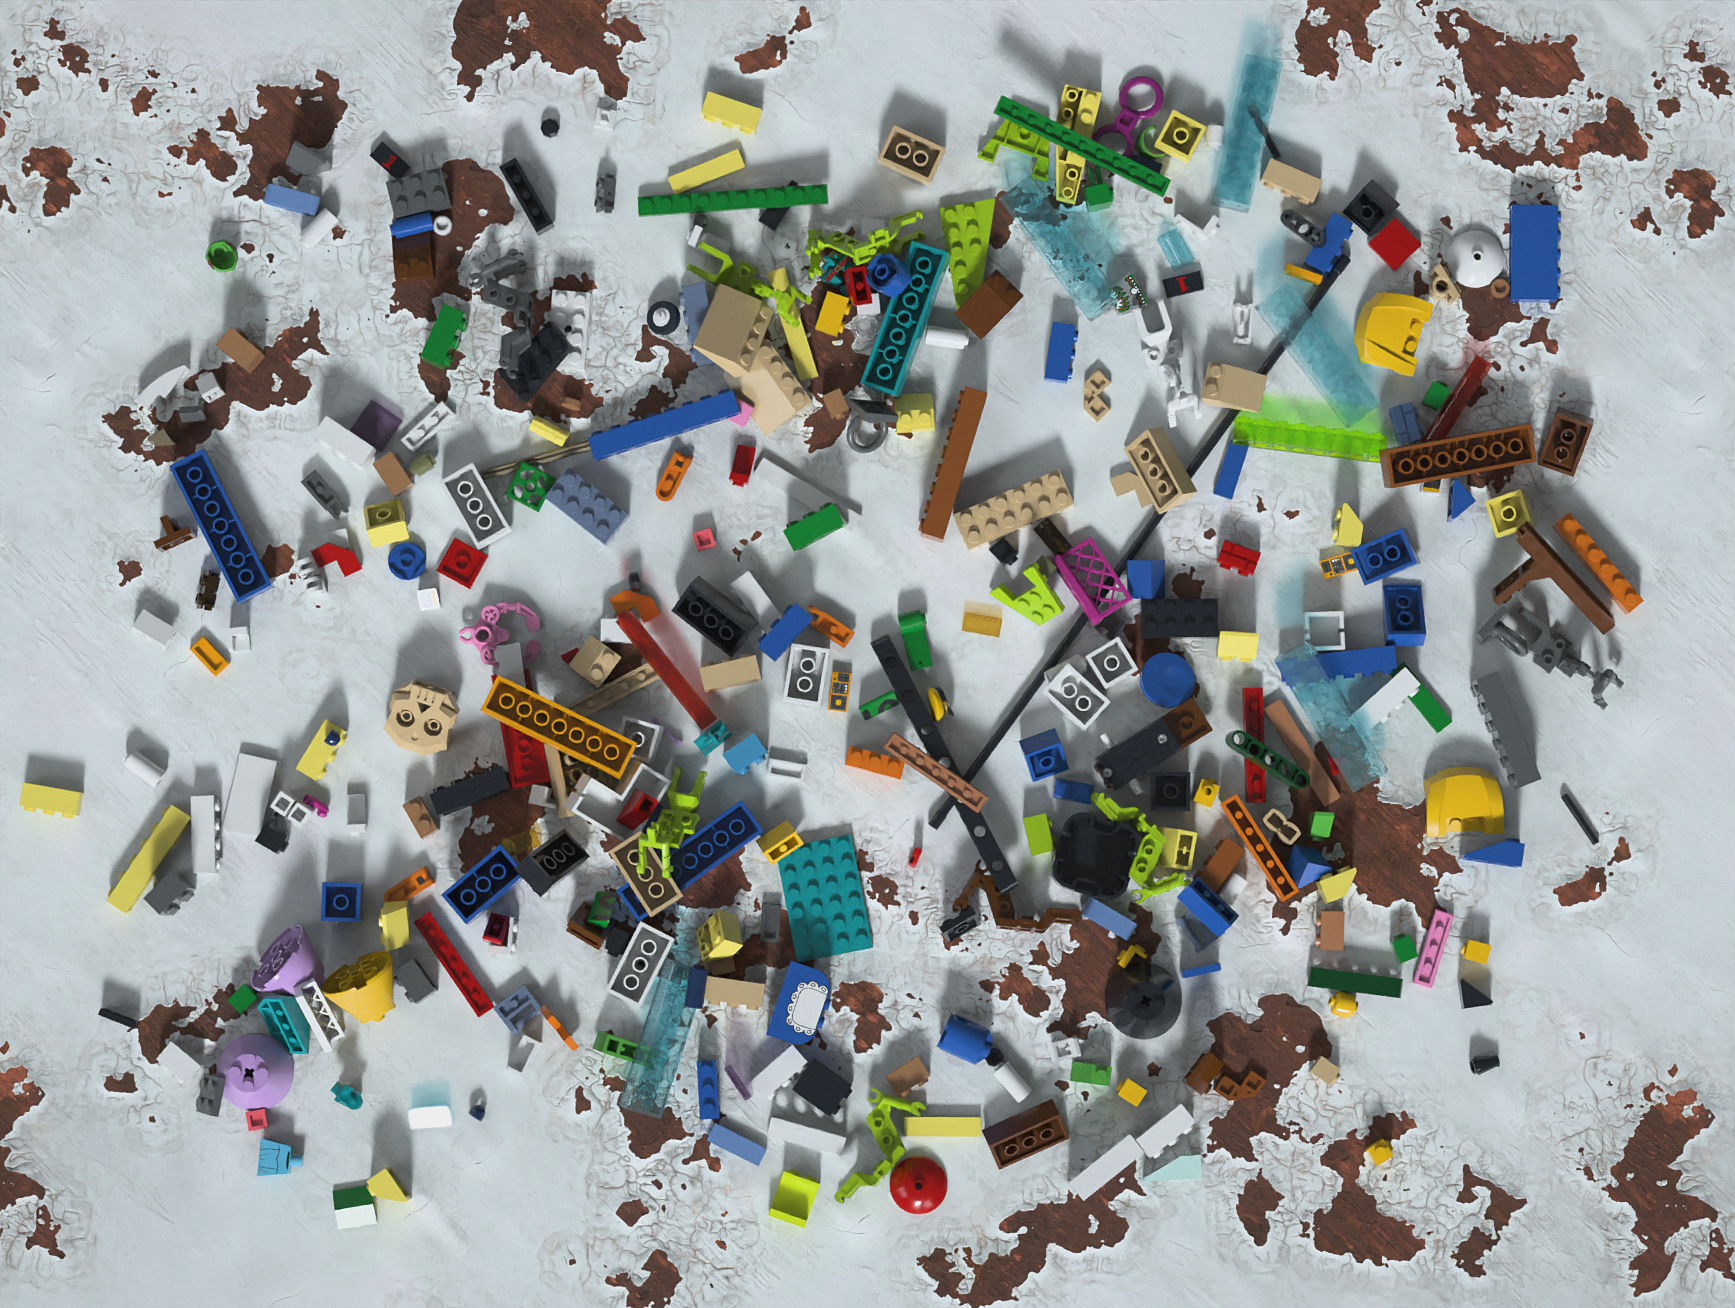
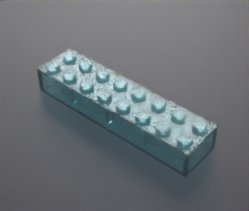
M1246 54L1211 205L1248 213L1283 62Z
M1028 175L999 198L1088 320L1094 321L1122 299L1033 177Z
M1288 282L1254 307L1346 428L1353 426L1381 404Z
M1308 638L1276 656L1275 664L1352 792L1387 774L1388 769L1311 640Z
M669 958L665 959L618 1106L661 1119L696 1012V1008L684 1006L689 967L693 966Z

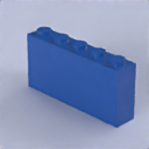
M1512 204L1509 207V302L1555 303L1557 298H1560L1561 289L1560 286H1557V279H1560L1561 269L1557 267V260H1560L1561 249L1558 248V241L1561 239V230L1558 229V222L1561 221V211H1558V205Z

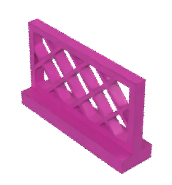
M1091 537L1059 556L1058 554L1052 558L1056 562L1057 573L1093 626L1107 615L1133 600ZM1090 544L1094 550L1093 555L1081 554L1082 548ZM1070 555L1077 556L1076 566L1068 564L1065 558ZM1080 557L1091 559L1090 569L1079 566ZM1094 560L1101 561L1104 564L1103 571L1092 569ZM1078 570L1089 572L1087 581L1077 578ZM1091 573L1102 575L1100 584L1089 582ZM1104 575L1115 580L1113 587L1102 584ZM1088 585L1099 587L1097 596L1088 594ZM1101 588L1112 590L1111 599L1100 597ZM1114 592H1123L1126 598L1122 601L1113 600ZM1098 601L1110 603L1109 608L1101 613L1097 607Z

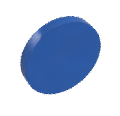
M1164 652L1154 655L1143 665L1140 672V686L1146 698L1153 704L1162 708H1174L1183 704L1192 695L1195 687V677L1191 666L1185 659L1177 654Z

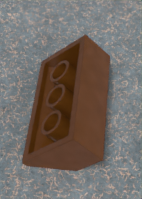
M1053 1099L982 1130L999 1170L1070 1139Z

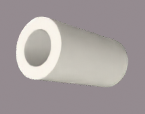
M324 208L299 234L301 237L299 242L306 248L309 246L314 248L339 220Z
M928 325L926 344L963 349L964 346H968L969 335L966 334V330Z
M1077 654L1045 671L1044 676L1047 683L1049 684L1067 663L1080 674L1086 672V667L1088 666L1086 659Z
M136 750L133 752L129 751L123 759L125 761L124 766L155 788L167 774V772Z
M1239 871L1236 874L1232 872L1217 895L1232 907L1248 884L1246 881L1247 877Z
M1008 1061L1005 1064L1000 1062L993 1068L995 1070L993 1075L1018 1103L1033 1091Z

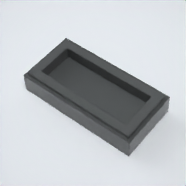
M762 903L760 942L779 943L782 904Z

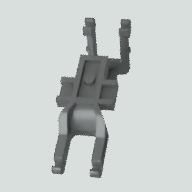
M510 249L506 256L495 259V261L483 266L481 272L473 273L469 276L472 281L479 279L476 283H473L475 289L483 285V302L515 313L514 323L518 326V329L502 335L499 365L506 369V374L511 379L517 377L512 372L519 370L520 355L532 344V339H534L532 325H535L533 318L534 299L530 293L518 291L498 282L508 279L509 276L516 273H526V270L522 267L527 265L526 261L518 260L515 257L519 255L517 249ZM511 263H515L509 267L503 268Z
M1521 607L1518 612L1524 615L1527 620L1542 632L1538 639L1531 644L1506 626L1505 628L1522 642L1528 653L1538 654L1533 663L1539 665L1548 674L1556 667L1569 678L1573 674L1578 673L1583 677L1586 676L1593 679L1594 686L1591 689L1594 699L1593 703L1604 710L1608 705L1602 697L1604 690L1610 683L1615 684L1620 689L1624 682L1618 678V675L1612 669H1607L1603 673H1599V671L1592 672L1588 664L1578 660L1567 651L1573 644L1559 632H1556L1551 638L1549 626L1527 609Z

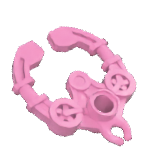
M503 601V603L493 606H486L481 612V618L474 626H467L460 630V634L466 631L471 633L469 639L460 636L459 639L464 643L474 644L481 653V661L484 664L499 667V662H495L494 651H497L495 646L506 642L510 637L508 630L495 624L499 620L501 613L507 614V611H516V614H522L526 617V627L529 631L540 630L538 616L531 609L520 604L519 601L517 603ZM480 630H485L488 633V638L484 641L479 640L477 637V633ZM531 640L527 643L526 654L522 657L523 666L531 662L540 652V642Z

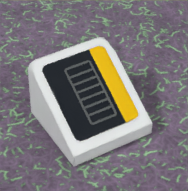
M1443 479L1423 482L1420 493L1440 496Z
M437 588L417 591L421 611L440 608Z

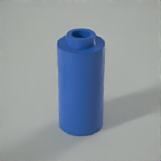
M429 211L392 220V224L389 225L391 235H396V239L434 230Z

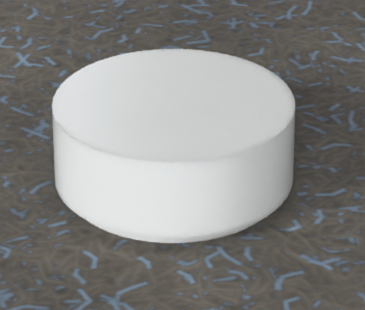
M443 215L436 217L433 221L434 231L439 235L449 234L452 230L451 220Z

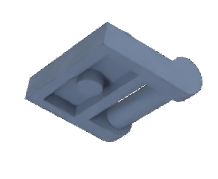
M1191 911L1175 921L1176 925L1182 928L1193 943L1197 953L1219 938ZM1189 918L1206 939L1202 943L1186 921Z
M524 984L493 1008L513 1035L519 1033L518 1030L537 1015H542L540 1011L542 1006ZM532 1004L534 1009L513 1024L510 1019Z

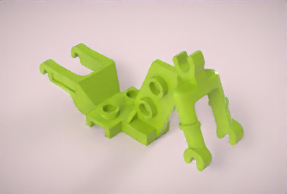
M914 210L891 218L888 229L882 227L868 232L869 240L861 242L840 231L822 236L821 229H818V231L816 229L808 230V245L805 246V252L807 256H811L809 260L811 264L808 269L809 277L815 278L814 274L822 276L820 254L824 247L833 248L852 257L856 266L871 261L878 254L900 255L904 247L911 245L912 241L919 242V238L926 239V234L922 230L895 238L902 226L916 222V217L922 219L923 212L921 210Z
M702 241L699 242L697 247L724 262L717 275H711L688 263L686 270L692 271V273L709 281L714 286L723 284L762 302L765 297L777 298V312L784 320H787V324L798 328L800 322L790 315L788 310L795 297L810 305L813 300L810 296L804 294L793 285L788 286L784 291L779 289L774 291V287L754 278L758 271L757 268L742 260L736 268L729 255Z
M676 766L671 779L672 782L667 789L672 810L662 808L657 823L651 822V827L647 828V834L639 836L637 873L645 874V867L648 866L647 846L662 850L663 878H671L670 872H673V866L670 865L671 854L669 847L679 849L684 834L695 833L694 828L700 820L699 814L695 813L699 809L700 795L705 784V777H707L706 771H699L692 792L684 794L677 792L681 781V773L684 772L683 767Z
M1094 792L1091 794V802L1096 804L1111 821L1122 822L1130 819L1132 821L1131 825L1137 831L1145 832L1144 837L1141 839L1137 856L1134 857L1128 875L1142 888L1131 891V894L1139 892L1141 895L1140 899L1134 901L1136 904L1144 902L1149 897L1190 884V879H1183L1185 877L1184 873L1178 875L1177 872L1171 873L1168 878L1159 879L1157 882H1154L1152 873L1167 839L1157 830V826L1152 824L1138 808L1119 807L1110 797L1104 798V793L1098 794Z
M871 1088L872 1092L877 1093V1098H868V1101L879 1103L866 1117V1121L882 1153L888 1158L884 1161L880 1160L875 1165L874 1169L876 1171L873 1175L855 1172L843 1187L835 1193L834 1198L838 1203L843 1204L845 1201L842 1197L851 1198L861 1186H877L907 1151L890 1118L892 1106L899 1110L903 1109L912 1112L920 1117L921 1113L918 1109H927L923 1103L907 1101L902 1097H894L881 1093L878 1089Z

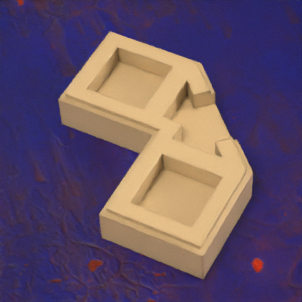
M1099 369L1084 382V410L1096 423L1111 410L1098 396L1111 384V381Z
M1126 472L1110 479L1117 497L1135 490L1141 508L1153 504L1139 476Z

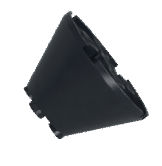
M1140 962L1122 968L1110 980L1105 993V1009L1111 1023L1121 1033L1134 1039L1146 1040L1163 1035L1175 1024L1182 1007V996L1177 981L1166 969L1153 963ZM1144 995L1149 999L1147 1006L1140 1002L1143 1000L1142 996Z

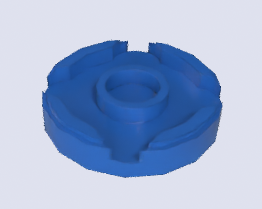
M404 542L397 544L388 556L389 569L395 577L401 580L410 581L416 579L423 573L426 567L425 553L414 543Z

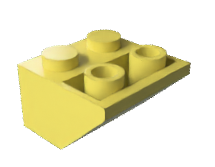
M1343 503L1335 511L1334 520L1337 521V526L1332 530L1331 539L1334 540V545L1357 548L1361 544L1363 524L1347 503Z
M1158 827V831L1167 841L1163 845L1156 865L1191 871L1197 833Z
M1349 865L1338 869V874L1332 875L1331 872L1319 878L1320 881L1316 882L1324 904L1347 895L1357 872L1356 867L1350 868Z
M408 900L385 902L383 909H380L379 927H382L380 937L381 945H385V952L410 943L411 928Z
M718 909L696 931L702 962L705 963L732 957L743 946L737 915Z

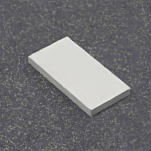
M242 753L239 754L222 828L258 836L263 828L278 761Z

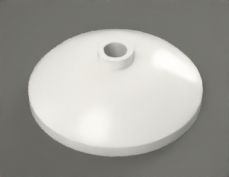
M1468 231L1459 235L1451 243L1447 252V266L1450 274L1457 282L1467 287L1479 288L1489 285L1499 276L1504 265V254L1501 245L1493 236L1482 231ZM1474 254H1479L1480 260H1476Z

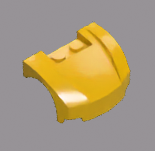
M1379 291L1371 300L1365 303L1357 320L1354 345L1357 346L1358 361L1363 364H1372L1391 369L1401 376L1413 377L1418 358H1415L1414 355L1424 322H1429L1434 304L1397 292Z
M1459 766L1440 770L1438 774L1423 782L1426 799L1425 832L1427 837L1446 836V832L1484 831V834H1504L1502 789L1500 781L1495 775L1486 772L1482 768Z

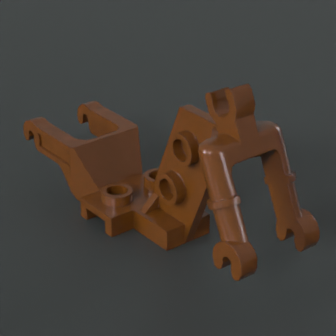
M981 859L977 861L973 874L952 906L954 913H956L958 907H960V911L966 909L970 897L974 895L973 893L976 887L986 893L996 929L1042 934L1054 923L1069 925L1074 918L1075 923L1078 924L1082 918V912L1078 909L1048 907L1038 922L1030 916H1021V919L1015 920V909L1010 893L1001 895L992 876L984 875L988 872L987 867L986 869H980Z

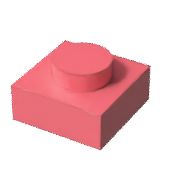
M711 528L692 533L698 552L716 547Z
M266 1109L245 1112L249 1131L269 1128Z

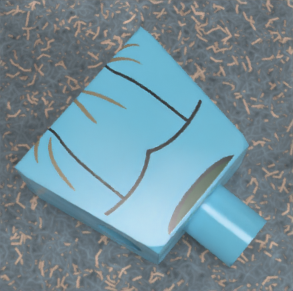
M266 1138L261 1139L257 1176L291 1173V1166L302 1167L303 1155L293 1154L292 1145Z

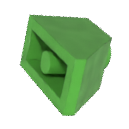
M1072 1062L1070 1081L1110 1086L1112 1067Z

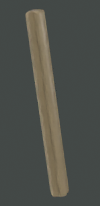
M585 440L481 470L480 473L482 479L487 480L516 472L521 461L537 466L590 451L591 448L589 441Z

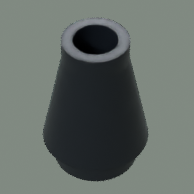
M1497 1055L1474 1056L1469 1062L1472 1073L1478 1075L1500 1066Z

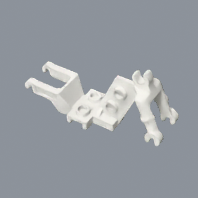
M1160 297L1156 301L1164 324V329L1161 331L1148 333L1139 305L1132 306L1141 339L1150 347L1141 350L1146 368L1156 366L1161 384L1169 382L1170 387H1173L1176 392L1174 399L1168 401L1166 418L1169 422V427L1172 428L1177 426L1175 420L1176 410L1192 406L1195 420L1202 418V414L1199 408L1198 396L1195 393L1187 394L1184 387L1180 388L1182 381L1175 360L1184 356L1178 339L1169 341L1172 325L1164 300Z

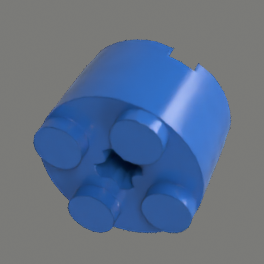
M878 254L868 264L867 283L886 296L897 297L912 281L908 265L892 254Z

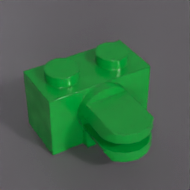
M1099 166L1095 167L1098 184H1095L1092 168H1087L1090 186L1084 187L1087 212L1110 208L1114 199L1113 188H1109L1108 183H1103Z

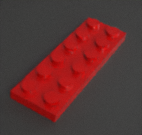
M529 668L524 669L526 689L534 692ZM497 674L491 675L492 684H494ZM500 722L512 789L551 782L543 742Z

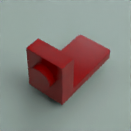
M737 445L732 472H730L729 481L733 482L732 485L738 487L749 485L756 448Z

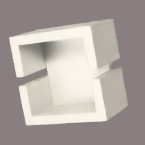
M1343 611L1305 612L1303 614V631H1307L1304 635V652L1345 650L1344 632L1338 633V630L1344 629Z

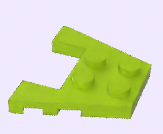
M1005 120L978 154L977 159L994 164L999 147H1006L1037 158L1031 178L1047 183L1049 141Z
M1034 562L1022 572L1034 584L1032 587L1015 596L1003 583H1000L992 588L989 594L1040 626L1062 613L1065 606L1055 590L1050 589L1046 583L1048 579L1045 574L1041 575L1039 572L1038 563Z

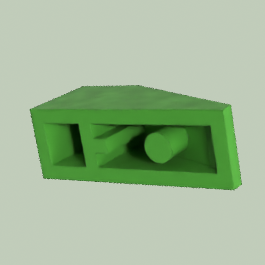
M1310 813L1308 837H1313V841H1324V838H1329L1334 813Z
M600 1030L597 1033L592 1048L648 1068H652L657 1053L656 1049Z

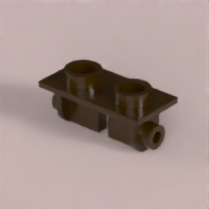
M1048 517L1033 529L1055 556L1058 554L1059 556L1072 547Z
M204 571V574H201L199 579L201 588L195 598L197 609H203L204 606V610L212 611V608H214L217 595L210 593V590L218 591L219 573L212 572L210 575L211 571Z

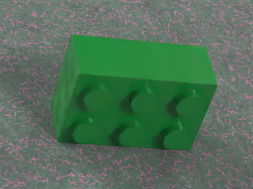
M443 304L421 353V358L424 362L442 370L451 366L454 359L452 356L453 351L459 348L461 333H465L469 325L468 318L464 312Z
M828 502L820 506V511L817 513L811 511L803 516L804 520L800 522L794 520L787 524V529L783 530L793 551H799L848 525L849 523L840 506Z

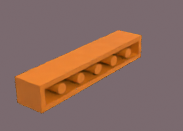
M1570 512L1552 526L1554 531L1625 615L1644 601Z
M1235 794L1219 804L1279 900L1284 902L1298 893L1299 890L1238 795Z

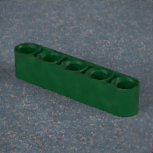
M1236 730L1226 735L1225 742L1228 747L1289 787L1302 789L1310 784L1311 779L1307 772L1246 732ZM1235 735L1239 737L1238 744H1236L1234 741ZM1251 745L1255 748L1254 754L1250 752ZM1267 755L1271 759L1270 764H1267L1265 761ZM1282 765L1286 768L1285 775L1281 772ZM1298 775L1302 779V783L1300 785L1297 783L1296 780Z
M1309 967L1307 986L1394 998H1401L1403 979L1317 967Z

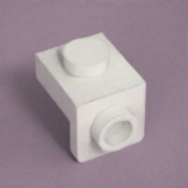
M1077 1037L1048 1043L1052 1062L1081 1056V1046Z

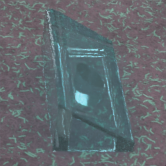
M1177 228L1157 238V242L1174 272L1195 262Z
M449 1105L409 1110L412 1129L451 1124Z

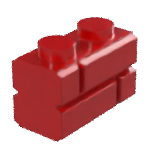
M1224 540L1216 563H1219V567L1230 571L1233 568L1238 570L1237 574L1248 577V575L1254 574L1261 552Z

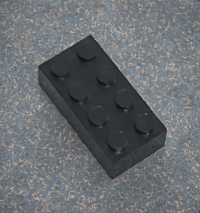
M699 575L690 583L671 610L730 657H733L741 649L759 623Z
M1218 599L1140 600V639L1218 638Z
M495 764L486 768L487 772L481 774L478 771L468 775L469 779L463 781L460 778L450 782L451 786L449 787L439 786L434 788L433 793L429 795L437 816L444 817L512 790L505 768Z
M564 828L527 855L514 869L531 886L532 890L542 897L575 872L590 856Z

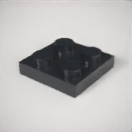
M973 908L962 910L958 914L959 916L954 919L945 920L942 926L939 927L948 944L981 925Z

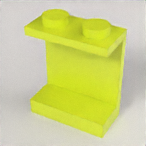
M788 1169V1172L783 1171L768 1216L805 1228L820 1183L817 1182L818 1179L807 1175L804 1178L798 1176V1171Z

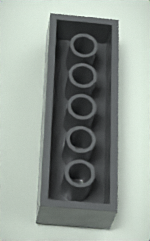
M1498 671L1471 682V693L1479 701L1477 705L1478 710L1486 718L1485 727L1488 733L1493 735L1494 740H1492L1495 750L1500 752L1501 758L1499 760L1503 769H1507L1509 785L1517 789L1542 779Z

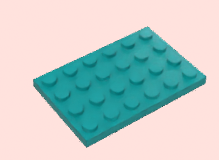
M851 834L804 843L778 861L797 963L873 948Z

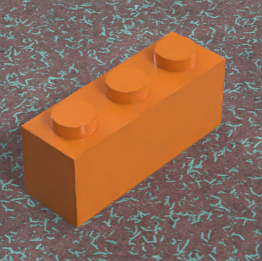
M849 746L845 766L901 780L905 762L901 759Z

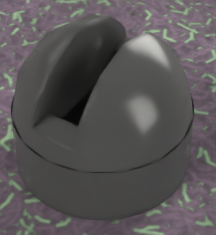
M696 213L693 227L695 228V225L705 228L708 222L707 217L704 214Z

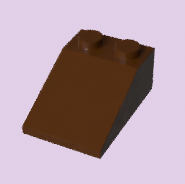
M430 231L396 239V235L392 236L393 265L396 282L405 283L435 279Z
M996 269L954 314L982 340L1024 295Z
M1557 407L1537 465L1574 477L1593 427L1594 419Z
M1204 1050L1182 1079V1082L1199 1095L1207 1094L1213 1086L1211 1084L1212 1080L1215 1077L1218 1079L1223 1073L1224 1069L1222 1067L1224 1064L1210 1051Z

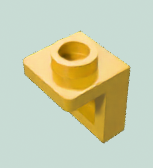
M1138 944L1135 946L1130 945L1127 950L1123 949L1118 955L1117 959L1119 962L1117 964L1125 968L1135 953L1145 959L1147 957L1144 954L1146 950Z

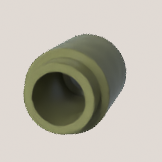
M428 450L409 461L410 465L407 467L413 476L417 474L420 477L434 468L433 465L437 462Z

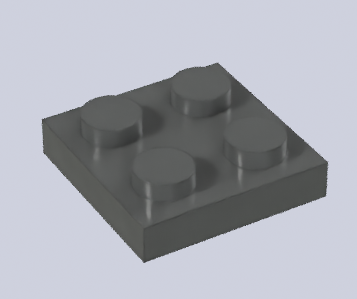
M204 1073L200 1080V1095L196 1100L197 1112L215 1117L219 1116L225 1078Z

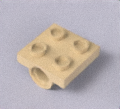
M1441 264L1434 267L1429 273L1433 282L1428 288V294L1433 300H1442L1444 298L1450 306L1460 298L1459 293L1461 291L1456 283L1451 282L1449 278L1451 275L1446 267H1442ZM1436 285H1440L1443 291L1438 290Z

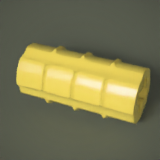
M535 415L529 426V430L561 447L565 445L570 435V432L538 415Z

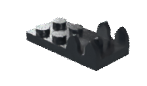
M548 321L534 337L531 346L520 355L519 370L512 372L517 377L515 379L509 378L506 374V369L503 368L498 369L497 374L515 392L519 401L528 403L574 347L554 322Z

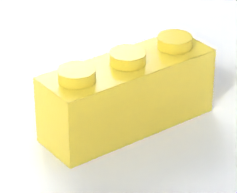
M709 91L701 110V116L704 117L705 121L711 123L715 121L720 122L723 127L728 129L738 128L741 133L746 135L756 133L763 113L760 108Z
M325 719L295 769L315 781H318L319 778L322 780L327 773L326 766L329 762L332 763L338 754L336 753L339 745L342 747L348 737L345 735L347 732ZM332 729L340 735V742L336 746H330L324 742Z
M23 782L19 805L24 806L26 811L35 812L36 808L43 809L44 814L54 815L55 812H60L62 817L73 819L74 815H80L83 793Z

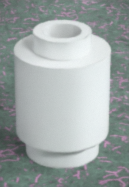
M1210 122V125H1206L1204 142L1206 149L1221 150L1225 127L1221 126L1222 123Z

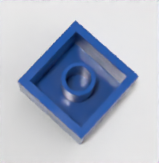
M322 882L321 921L362 922L364 884Z

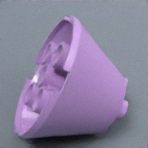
M294 925L296 927L294 929L287 928L264 952L259 960L262 964L258 971L254 970L251 979V986L255 990L284 996H295L293 987L314 978L318 986L324 983L326 979L324 976L325 968L305 929L301 925ZM310 986L303 991L304 993L313 994L315 988Z
M247 1034L233 1040L223 1050L218 1060L216 1075L226 1079L223 1095L229 1102L238 1108L255 1111L269 1109L285 1098L293 1083L294 1065L285 1046L275 1038L264 1034ZM250 1069H254V1077L250 1075Z

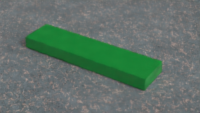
M1403 662L1389 675L1393 678L1406 667L1421 684L1418 686L1420 690L1413 697L1409 695L1407 697L1438 734L1453 721L1406 663Z

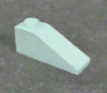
M1184 1151L1185 1155L1176 1157L1144 1176L1143 1181L1202 1178L1201 1155L1196 1154V1151Z

